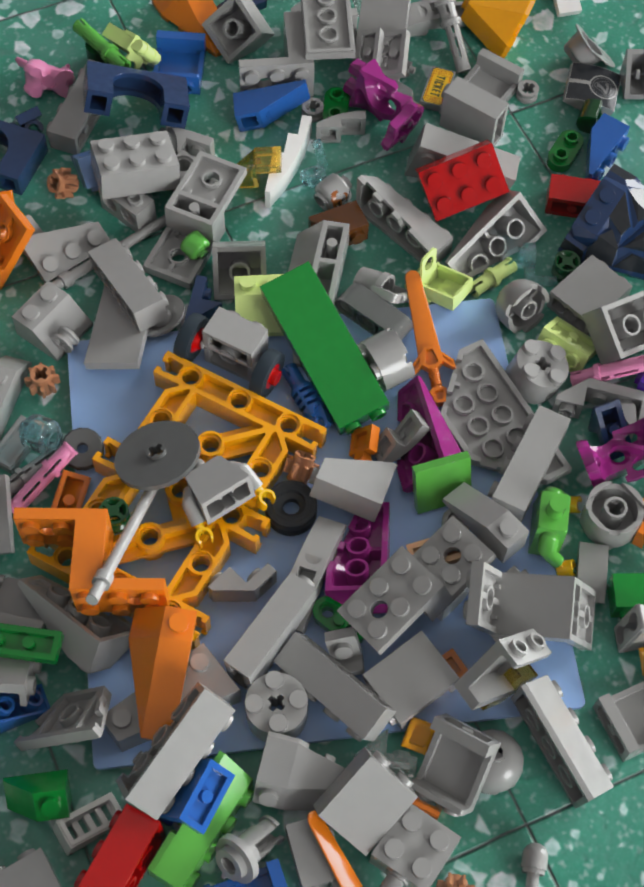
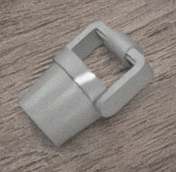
M367 267L360 268L356 273L353 283L358 282L385 301L393 304L409 302L407 290L395 285L396 278L394 275Z

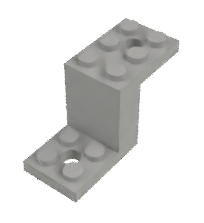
M351 8L354 41L356 42L358 13L357 8ZM301 11L284 12L285 57L239 60L240 92L306 79L310 97H314V60H305ZM268 78L266 81H261L260 79Z
M472 561L471 569L468 570L466 575V584L469 588L468 601H465L463 606V617L466 620V625L494 637H508L534 628L545 641L566 642L580 650L592 651L596 591L575 576L501 572L484 561Z

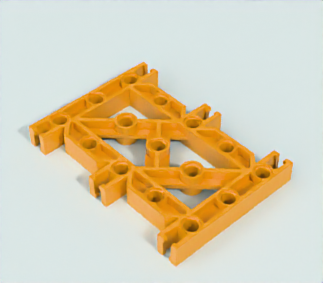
M170 351L166 352L162 360L165 362L166 371H173L178 375L162 371L161 367L156 366L153 371L155 385L164 389V391L138 427L139 429L147 424L158 421H177L185 424L198 406L240 427L239 429L223 433L215 431L201 433L198 436L201 446L199 459L206 463L216 456H222L230 460L252 454L247 464L255 473L263 472L267 474L264 477H259V479L263 482V489L270 490L283 472L288 451L293 454L297 450L306 451L316 457L317 447L322 449L326 442L327 428ZM189 381H195V382H196V383H194V384H187V382H189ZM236 405H244L245 407L236 408V407H234V406H236ZM289 428L294 430L293 432L289 433L283 431L284 429ZM107 436L103 442L106 452L104 456L108 459L112 456L115 457L121 443ZM302 437L310 439L313 442L310 444L307 441L303 440ZM208 448H216V449H217L216 451H213V452H207V451H205V450L208 449ZM97 451L92 458L95 472L105 476V478L102 479L83 508L99 509L101 503L110 497L123 499L129 507L140 490L133 489L124 484L118 477L114 463L101 458L103 454ZM184 477L179 482L164 488L173 521L161 524L154 522L141 524L118 565L139 559L157 560L166 552L193 546L168 585L167 590L171 607L197 611L196 626L202 628L201 634L206 636L211 629L210 616L194 607L200 605L208 592L210 580L222 570L231 555L229 541L257 554L262 545L260 543V536L257 534L253 536L244 529L245 527L253 528L262 532V536L267 538L271 531L270 519L258 513L259 508L256 504L258 495L255 493V497L208 525L204 521V527L211 529L213 532L214 541L212 543L210 536L203 534L199 537L203 548L199 547L195 538V526L191 527L182 507L183 497L175 496L177 493L183 492V489L187 486ZM228 518L238 519L237 522L232 524L225 522ZM120 534L114 535L113 547L116 544ZM149 538L157 539V541L151 545H147L144 543ZM44 544L43 547L46 549L50 547L55 550L51 557L37 552L36 547H29L27 555L31 564L69 584L71 565L63 566L62 563L65 560L72 559L73 547L67 548L57 544ZM201 564L208 566L205 571L199 572L194 569ZM118 567L113 574L114 578H137ZM130 613L128 616L133 618L134 613ZM196 630L194 631L191 650L200 645V633Z

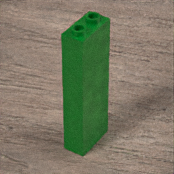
M308 261L260 286L262 297L306 376L324 403L339 435L345 432L347 435H350L354 430L361 428L362 423L370 419L374 422L387 414L386 411L389 410V401L310 262Z

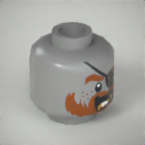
M329 174L316 184L314 199L324 211L344 205L352 198L350 190L352 184L344 175Z

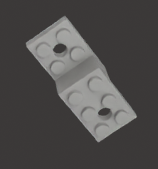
M203 151L198 152L164 207L167 227L144 262V272L189 290L192 289L196 276L200 275L212 255V243L219 242L225 233L224 212L247 175L246 167ZM212 178L218 180V182L215 184H208L205 182L206 180H210ZM198 230L210 242L207 250L209 253L203 259L191 260L180 249V244L188 234ZM177 255H183L185 256V259L182 261H174L172 260V257Z
M452 515L413 555L401 546L337 612L381 655L422 613L433 622L467 588L466 575L468 570L471 569L472 561H484L490 565L497 557L492 550ZM452 551L461 553V558L457 563L448 564L446 562L448 553ZM377 605H388V612L384 617L375 618L373 616L374 608Z

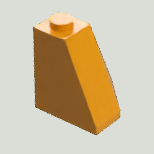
M464 0L461 8L464 9L461 20L489 51L505 58L536 0Z

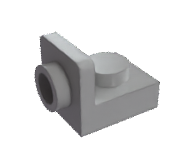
M353 627L324 632L329 654L354 676L363 674V650L356 630Z

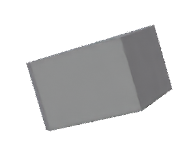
M626 49L620 70L623 99H644V49Z

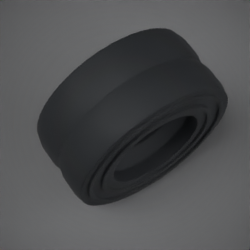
M287 480L276 484L271 488L276 496L274 504L268 498L265 499L267 504L265 516L270 519L271 528L285 536H297L305 533L312 527L317 517V499L309 496L311 488L295 480ZM288 502H294L299 506V511L295 514H287L283 510V506Z

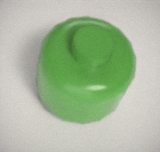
M195 230L183 239L180 249L191 260L203 259L209 253L207 250L210 242L200 231Z

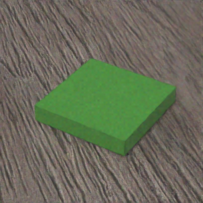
M468 451L412 466L414 507L418 514L445 507L446 505L442 502L443 498L463 482L472 486L471 457Z

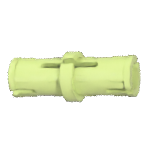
M506 257L493 268L488 267L485 269L483 274L473 281V290L470 294L476 291L472 296L478 298L491 287L496 288L499 286L503 279L518 270L516 262L513 261L509 264L512 258Z

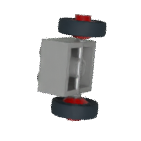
M218 307L210 320L201 314L192 313L185 320L177 334L173 348L175 355L192 362L200 351L204 349L205 361L249 381V390L264 398L271 393L281 378L285 356L275 349L268 348V329L259 322H251L241 317L233 310Z

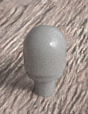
M530 843L523 850L521 868L522 873L527 874L525 887H538L539 877L545 876V872H547L548 852L540 843Z

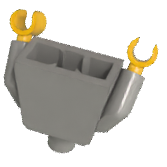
M216 456L206 463L202 459H198L192 471L185 476L187 486L183 489L182 507L191 527L195 526L197 545L203 548L199 539L201 535L207 534L210 536L211 542L213 543L214 541L213 532L211 529L204 527V521L208 525L255 497V493L258 495L257 507L262 511H266L267 504L262 498H268L274 504L276 496L272 490L263 489V482L248 464L228 461L222 456Z

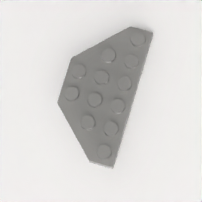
M481 339L459 349L455 363L456 369L452 372L446 393V402L442 406L441 415L461 452L468 451L471 457V465L500 472L505 459H512L515 453L511 449L517 436L523 437L526 432L523 429V425L529 413L534 414V412L487 344ZM559 448L541 482L543 485H548L571 473L572 467Z

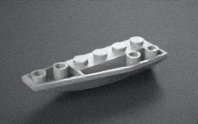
M323 220L297 234L288 272L309 261L335 306L349 246L350 224ZM293 352V363H296L298 367H301L298 359L296 358Z

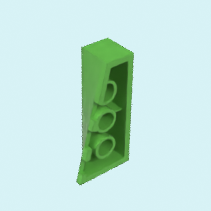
M220 750L214 761L233 773L235 777L205 834L196 833L186 825L177 822L181 826L178 832L174 829L169 832L147 868L150 876L166 887H195L201 877V874L198 872L204 862L210 863L216 855L215 847L223 834L232 831L237 822L235 815L241 806L246 808L253 798V779Z

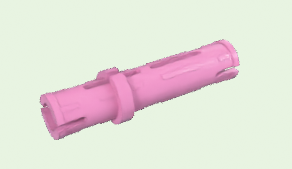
M644 354L601 365V363L593 364V367L570 372L571 384L574 386L588 378L605 382L644 372Z
M64 441L62 446L48 460L44 459L41 462L43 466L11 499L13 514L14 507L27 508L55 477L59 478L62 475L61 471L78 454L72 446ZM59 459H61L60 462L47 474V476L44 477V475L52 468V466ZM40 481V483L34 488V490L25 499H23L25 495Z

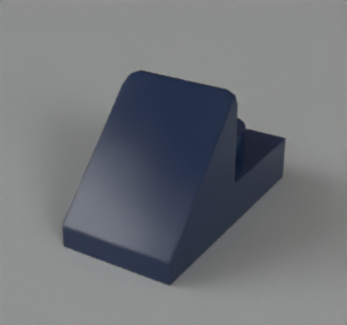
M196 276L185 320L192 313L201 314L210 320L218 307L223 308L221 302L211 301L212 288H208V280L205 276Z
M615 399L592 408L588 430L598 435L600 446L613 439V431L627 426L620 399ZM628 435L625 438V441L632 443L630 435ZM619 451L613 452L610 458L614 460L624 456V454Z

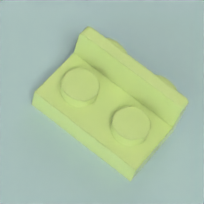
M558 316L543 327L537 339L553 345H559L565 350L569 372L583 370L586 363L597 354L590 336Z

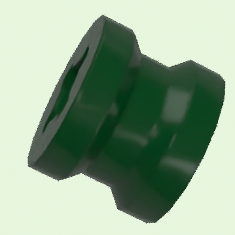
M570 250L558 252L551 270L552 277L558 282L564 280L580 265V257Z
M119 497L107 498L101 503L99 509H108L110 519L119 518L110 521L114 534L122 533L130 518L128 505Z

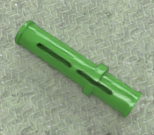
M80 18V21H75L73 31L96 50L105 63L131 68V61L119 52V48L115 44H110L85 19Z

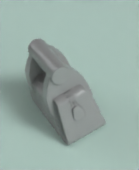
M636 604L614 627L619 653L639 650L638 648L644 647V605Z

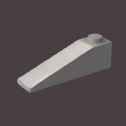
M509 190L510 192L496 197L483 210L445 263L449 268L473 277L483 272L489 266L499 261L502 262L506 257L529 249L547 229L521 192Z

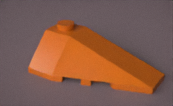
M152 0V4L162 19L166 22L171 21L178 26L180 32L205 33L206 50L214 57L222 55L202 26V23L217 10L213 0Z
M171 606L135 608L129 634V646L141 739L152 741L153 735L160 727L165 724L170 726L173 722L171 720L172 712L181 703L196 626L197 611Z

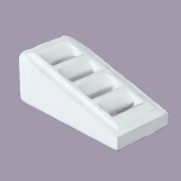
M112 792L70 813V818L55 821L53 832L67 856L111 831L109 828L110 821L107 820L101 807L105 805L112 817L117 810L122 811ZM92 812H94L101 824L99 827L95 825L90 816ZM79 820H83L89 832L84 833L78 823ZM69 826L74 832L76 839H73L68 830Z

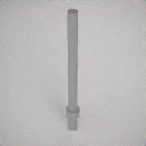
M165 215L119 241V243L130 248L167 226ZM90 259L71 271L66 270L57 275L58 279L51 283L60 289H67L74 285L75 280L93 270Z
M158 490L143 492L105 564L96 571L92 579V587L86 596L88 604L97 605L103 592L110 588L114 580L113 574Z

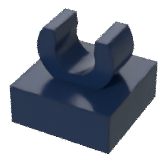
M38 106L15 116L12 122L27 129L30 126H35L40 133L44 130L43 124L39 121L42 113Z

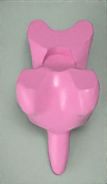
M20 57L15 58L16 63L25 71L26 83L24 91L29 96L39 98L44 90H51L61 97H67L69 86L76 80L69 64L58 68L40 59L27 61Z

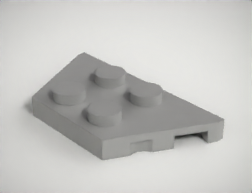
M105 686L63 694L49 710L44 712L35 721L39 728L30 736L22 737L20 735L14 741V744L20 751L101 738L112 694Z

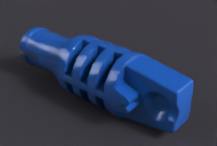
M296 363L286 365L285 367L288 372L285 368H282V376H284L291 387V397L299 407L302 415L327 429L334 424L312 383L305 380Z

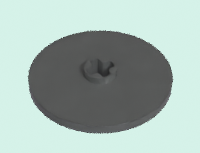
M158 421L147 424L132 432L121 443L114 459L115 470L120 480L133 489L152 491L169 487L182 480L195 467L201 452L200 441L195 431L181 422Z

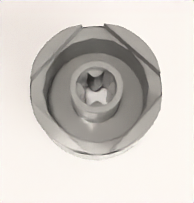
M387 328L357 344L383 392L415 376L412 361L406 363L407 358L405 354L408 353L407 349L393 329Z
M529 339L517 351L505 372L527 403L542 404L552 398L567 379L569 365L565 357L566 352L561 346L553 345L546 341Z
M612 481L602 482L591 490L583 507L579 520L582 529L591 541L596 544L608 545L609 550L624 546L634 538L643 521L644 501L639 492L629 484L612 483Z
M274 670L256 679L249 687L245 697V713L249 729L263 742H266L269 731L296 738L303 731L308 715V697L302 684L294 677ZM272 706H282V710L276 708L274 711H271Z

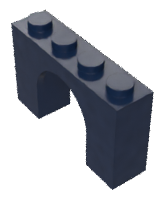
M87 60L83 81L84 112L110 116L114 97L123 95L135 96L145 99L157 107L160 125L185 129L190 109L186 77Z
M0 120V144L7 148V152L0 162V189L12 190L13 193L22 195L48 152L45 134L37 130L20 127L15 123Z

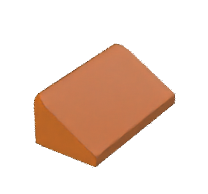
M63 469L51 508H82L91 477Z

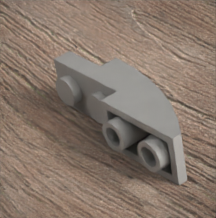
M422 0L410 4L407 30L411 34L410 37L425 36L430 29H442L440 26L442 22L440 13L434 4L438 0ZM463 1L454 2L457 14L461 17L464 11L461 8ZM461 21V24L459 26L467 27L466 24L463 21Z
M321 516L317 518L291 570L298 577L302 574L315 584L314 588H316L317 599L324 580H326L327 566L330 561L334 560L338 552L337 547L342 541L347 528L346 524ZM315 602L296 629V632L305 634Z

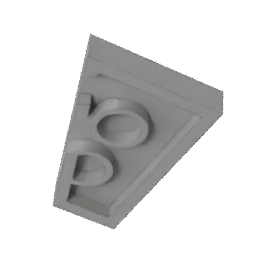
M93 222L34 234L31 236L23 252L45 284L47 281L51 282L57 279V275L62 272L70 271L89 260L88 251L110 241L100 223Z

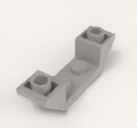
M588 378L557 394L552 411L568 418L579 419L584 401L599 406L612 400L620 399L621 403L635 404L638 421L644 418V391Z

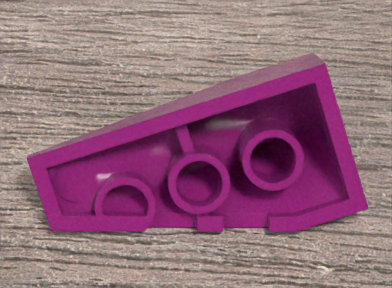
M418 375L398 391L397 420L402 422L408 412L413 409L421 414L431 429L411 450L404 454L400 460H397V472L402 489L406 493L413 492L412 466L461 452L424 381Z
M389 502L382 503L375 522L354 515L348 526L349 531L344 541H341L337 547L338 552L334 560L330 561L327 566L325 595L342 605L390 558ZM377 605L374 608L373 614L387 613L388 605Z

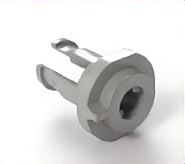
M264 815L259 819L258 824L250 826L239 836L227 833L219 839L215 847V858L219 869L222 871L221 878L223 880L227 877L232 881L248 884L258 876V862L271 852L274 845H279L284 841L282 835L275 837L270 834L279 826V822L272 816Z

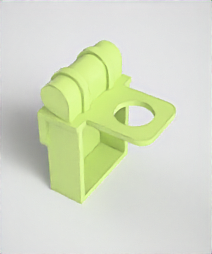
M109 22L102 33V36L115 44L119 49L128 53L126 58L134 62V69H140L143 63L146 65L147 63L157 65L161 61V55L156 49L127 29L124 31Z
M433 247L421 259L417 272L420 274L427 302L429 304L433 302L454 311L473 290V278L444 266L440 262L436 263L437 249Z

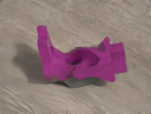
M357 58L350 64L348 70L357 80L351 76L345 82L343 91L351 96L350 107L368 110L380 122L382 120L391 121L381 142L382 148L388 151L398 142H405L408 135L420 121L424 107L413 99V90L410 87L385 76L377 60L372 59L370 62L365 63ZM389 100L394 102L396 110L392 109Z
M644 418L613 431V439L602 446H590L587 440L576 442L593 487L602 482L618 479L628 474L625 477L628 483L644 478V469L635 470L644 463ZM628 435H637L636 441L632 443L625 441ZM619 451L624 454L625 458L621 462H614L610 458L613 452Z

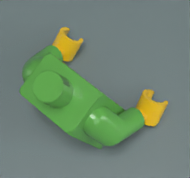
M548 486L544 491L540 492L533 503L528 553L541 555L552 567L556 568L558 576H575L573 568L576 567L574 559L564 560L559 552L567 535L569 513H581L578 509V502H582L581 496H569L557 487Z

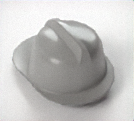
M576 24L578 31L564 45V51L571 61L591 65L603 61L608 66L614 68L615 64L609 55Z

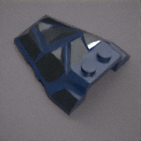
M613 164L574 221L570 231L558 248V252L562 250L575 252L580 257V265L591 255H594L597 259L604 261L613 271L628 274V277L644 280V185L640 180L618 165Z

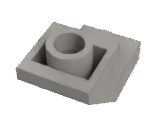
M267 563L262 569H255L247 578L248 582H245L229 567L223 573L218 572L210 580L208 586L209 598L213 602H256L277 582V571Z

